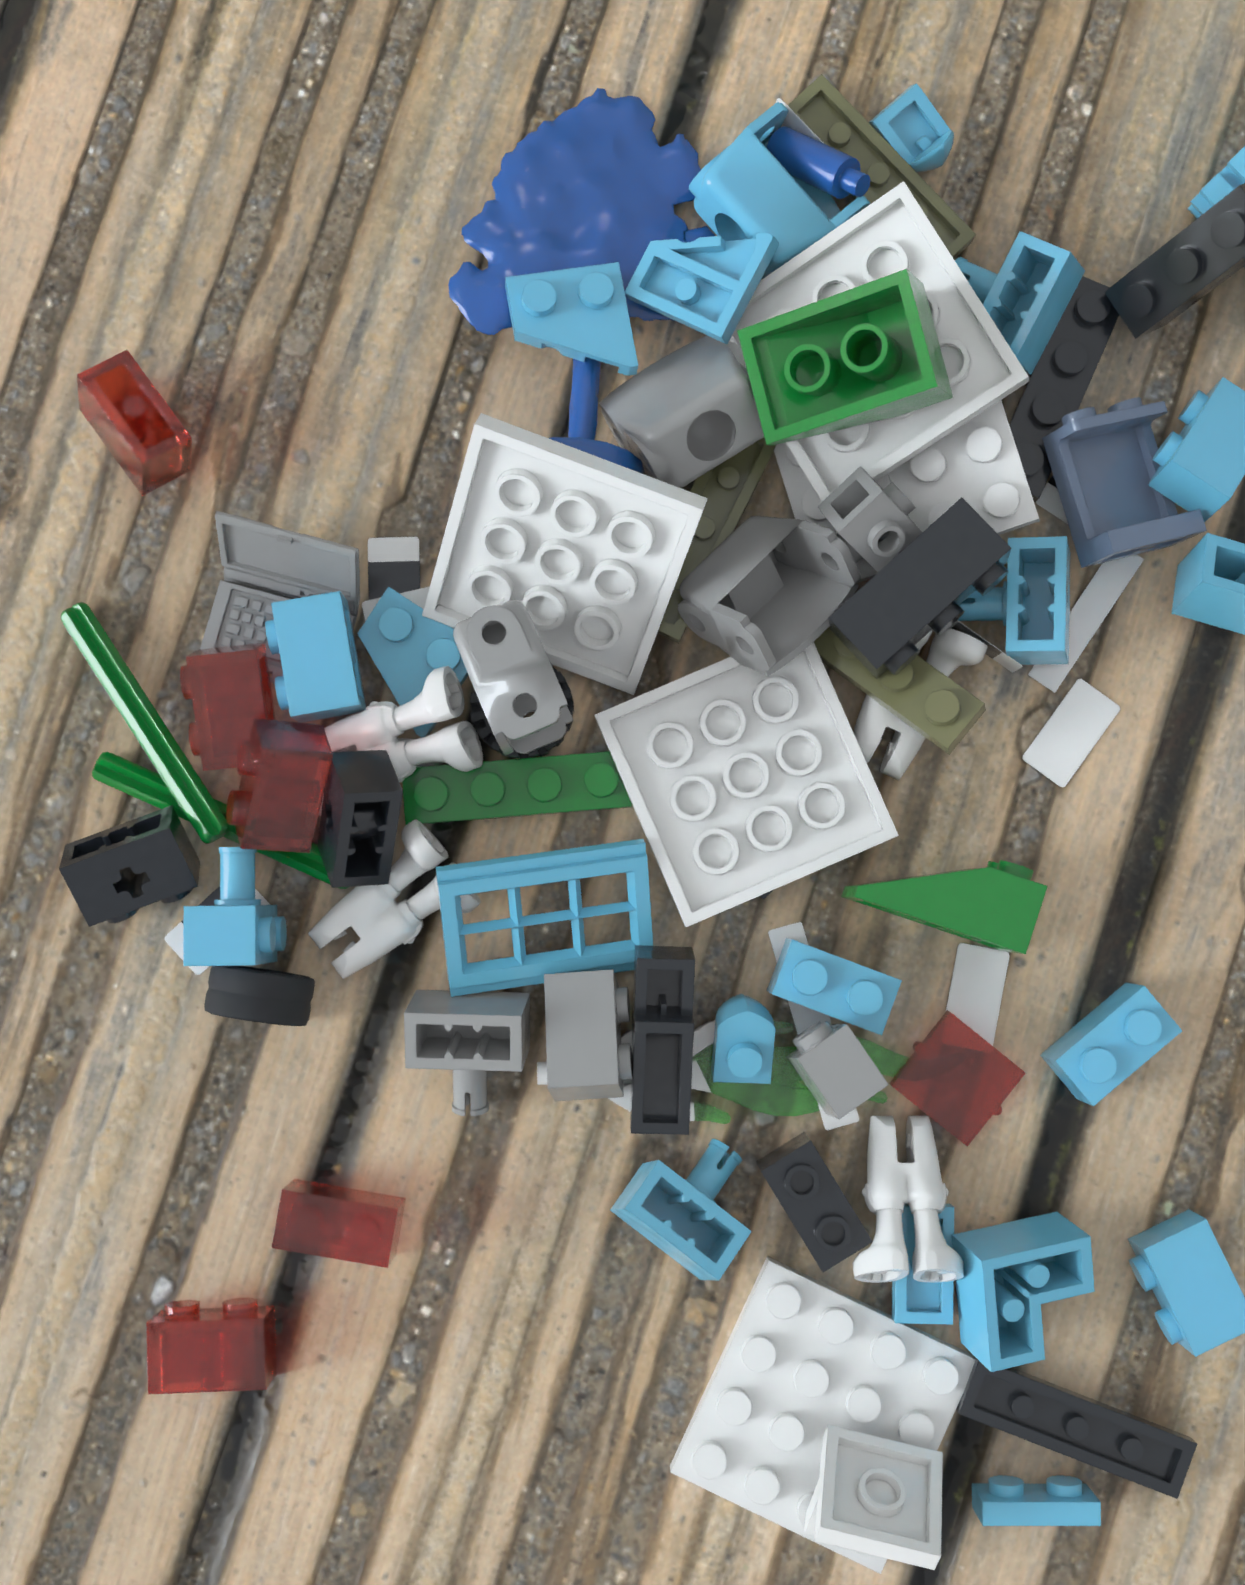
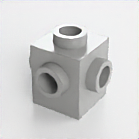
M861 466L818 506L819 510L838 532L836 536L848 546L855 564L863 557L877 572L882 570L923 533L908 516L916 507L893 482L882 489Z

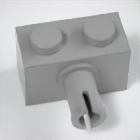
M416 990L404 1012L405 1068L453 1070L452 1112L465 1116L466 1105L470 1104L471 1098V1116L486 1113L489 1110V1103L487 1101V1071L522 1072L530 1049V993L481 992L451 997L448 990Z

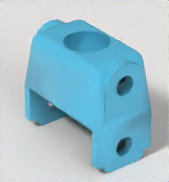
M779 102L775 103L750 123L730 146L701 169L689 185V190L695 196L694 208L697 214L717 236H722L725 241L756 239V233L765 232L775 236L779 246L762 279L870 205L869 200L863 195L862 197H857L840 211L830 194L792 177L766 148L769 139L782 126L789 111L783 103Z

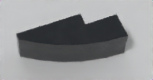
M635 945L632 1015L633 1079H631L630 1131L632 1134L689 1135L694 1040L695 956L692 947Z

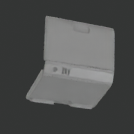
M216 511L215 520L221 564L224 566V581L220 580L197 662L275 683V677L283 676L280 654L272 655L266 636L265 622L274 619L271 603L340 591L348 600L352 628L354 629L360 602L359 549ZM261 671L271 673L272 677L260 675Z

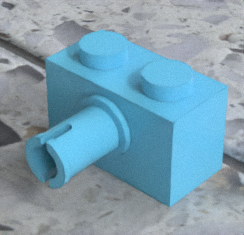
M1019 231L998 274L968 262L963 257L957 258L955 262L965 278L968 279L967 281L1025 372L1032 375L1085 270L1070 251Z
M1067 536L1008 538L1011 552L1007 561V570L1009 571L1007 581H1004L1003 587H994L984 596L977 590L974 591L959 605L964 610V613L958 621L1003 620V625L1006 626V654L1021 665L1069 664L1071 553Z
M219 847L220 900H214V906H184L183 966H246L277 962V951H284L286 947V920L284 916H277V905H261V899H255V853H257V847Z
M712 1139L708 1144L709 1147L686 1180L660 1160L642 1163L610 1211L698 1279L719 1281L752 1231L714 1201L736 1166H739L742 1158L735 1151L728 1154L729 1146L717 1139Z

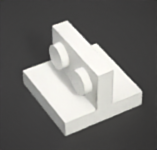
M828 1425L822 1439L820 1476L806 1511L804 1534L815 1536L814 1541L935 1570L941 1558L943 1452Z

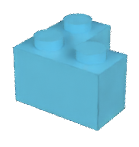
M1058 1212L952 1234V1247L962 1258L964 1277L955 1280L961 1343L990 1372L1045 1360L1041 1304L1095 1292L1091 1236Z

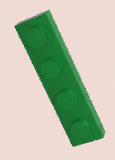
M609 751L485 761L481 767L468 772L457 770L450 765L417 767L410 776L402 781L405 825L415 819L422 824H436L632 807L631 800Z

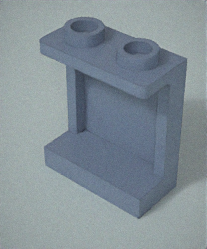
M1140 397L1132 398L1114 404L1107 409V413L1098 415L1095 407L1083 408L1061 418L1063 426L1042 438L1081 568L1171 547L1207 531L1200 509L1178 514L1173 501L1148 485L1160 466L1152 460L1158 447L1151 423L1153 420L1168 413L1165 401L1143 405Z

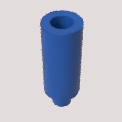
M788 126L777 129L768 141L766 148L792 177L825 193L842 199L849 194L862 197L869 189V175L861 172L858 159Z

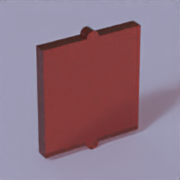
M947 1010L922 1042L916 1041L913 1044L914 1053L889 1084L968 1147L993 1114H1001L1002 1107L1000 1105L1025 1075V1072Z

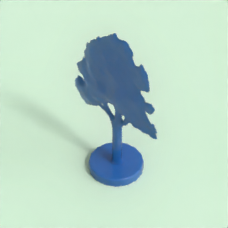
M597 88L592 96L583 99L576 107L564 111L554 121H543L537 128V131L527 134L523 140L517 143L512 152L504 155L501 161V170L492 182L496 194L495 199L485 202L482 212L473 217L462 228L461 235H463L464 241L482 253L488 260V268L484 270L478 269L471 262H463L458 272L449 280L450 298L459 307L466 320L477 331L487 335H495L503 329L512 327L505 289L506 277L619 262L625 292L650 241L678 239L681 242L687 243L699 237L715 236L707 226L689 230L685 221L674 214L673 204L676 205L695 199V196L689 190V185L701 171L698 165V153L689 141L684 138V134H677L674 142L660 147L652 131L655 123L654 114L639 97L625 96L612 98L607 96L605 89ZM625 294L629 317H639L643 321H675L631 301ZM588 357L585 358L584 362L573 359L568 437H551L549 439L645 475L641 459L630 451L608 442L595 440L601 361Z

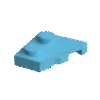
M767 232L756 233V239L725 241L722 236L699 237L687 243L681 242L678 239L650 241L625 290V294L631 301L724 344H728L775 254L779 242L774 235Z
M619 262L505 278V289L515 341L540 349L545 347L554 348L563 356L582 362L585 361L586 357L619 367L618 373L627 376L637 374L638 361Z
M388 587L357 634L399 706L419 695L423 690L427 676L434 669L449 666L455 672L462 686L468 676V672L454 641V629L422 616L424 609ZM437 723L420 725L413 728V730L419 737H426Z

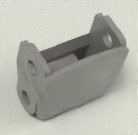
M709 336L693 341L663 357L624 382L599 402L601 412L619 447L627 449L641 459L645 475L679 488L686 486L764 437L747 369L737 361L726 344Z
M751 516L683 579L680 584V594L683 600L678 604V611L687 626L699 637L717 645L738 663L769 676L797 657L830 626L828 617L855 594L858 582L861 580V575L848 546L836 536L834 530L806 520Z
M510 600L498 606L483 607L474 613L472 617L456 624L453 630L454 641L491 730L503 753L508 755L515 750L520 754H527L563 738L567 730L566 724L573 722V718L567 707V700L525 605L520 601ZM533 711L535 712V713H534L533 715H531L530 717H525V718H524V716H525L526 714H528L529 712H533Z

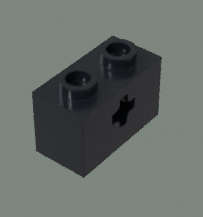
M387 750L329 752L317 846L332 888L389 884L403 790Z
M171 805L66 844L59 870L88 926L91 927L104 921L109 923L124 921L137 913L139 908L160 900L162 903H172L184 898L193 888L198 887L200 861L174 806Z
M805 1132L756 1161L761 1173L823 1273L873 1242Z

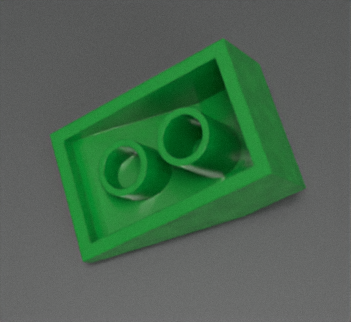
M908 269L898 271L737 331L766 445L768 446L897 417L953 398L924 284Z
M1000 860L999 863L988 861L987 867L964 869L844 886L841 897L1000 951L1026 954L1048 886L1031 881L1034 873L1032 869Z

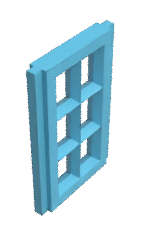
M644 839L436 867L451 997L544 983V974L611 969L614 970V973L634 970L635 945L653 946L648 857ZM626 873L628 901L582 908L580 879ZM568 881L569 910L527 916L522 915L520 887ZM507 889L510 918L463 924L461 895ZM629 912L631 940L585 946L583 918ZM571 920L573 948L526 955L524 926ZM511 928L513 957L472 963L467 962L465 935Z

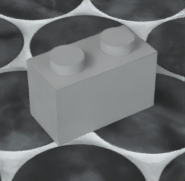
M613 969L544 974L547 1084L554 1101L624 1097L623 1079H633L631 1044H621L620 1028L621 1022H630L628 987L619 988Z
M827 1021L815 1023L792 1040L797 1049L786 1056L825 1114L837 1119H841L889 1085L847 1024H832L830 1026Z

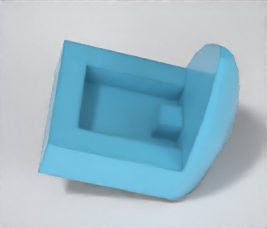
M917 83L911 85L869 121L870 125L917 173L941 167L946 161L954 143L953 131L947 126Z
M744 994L733 996L725 1001L717 1010L711 1066L713 1082L771 1084L776 1032L774 1021L764 1005Z

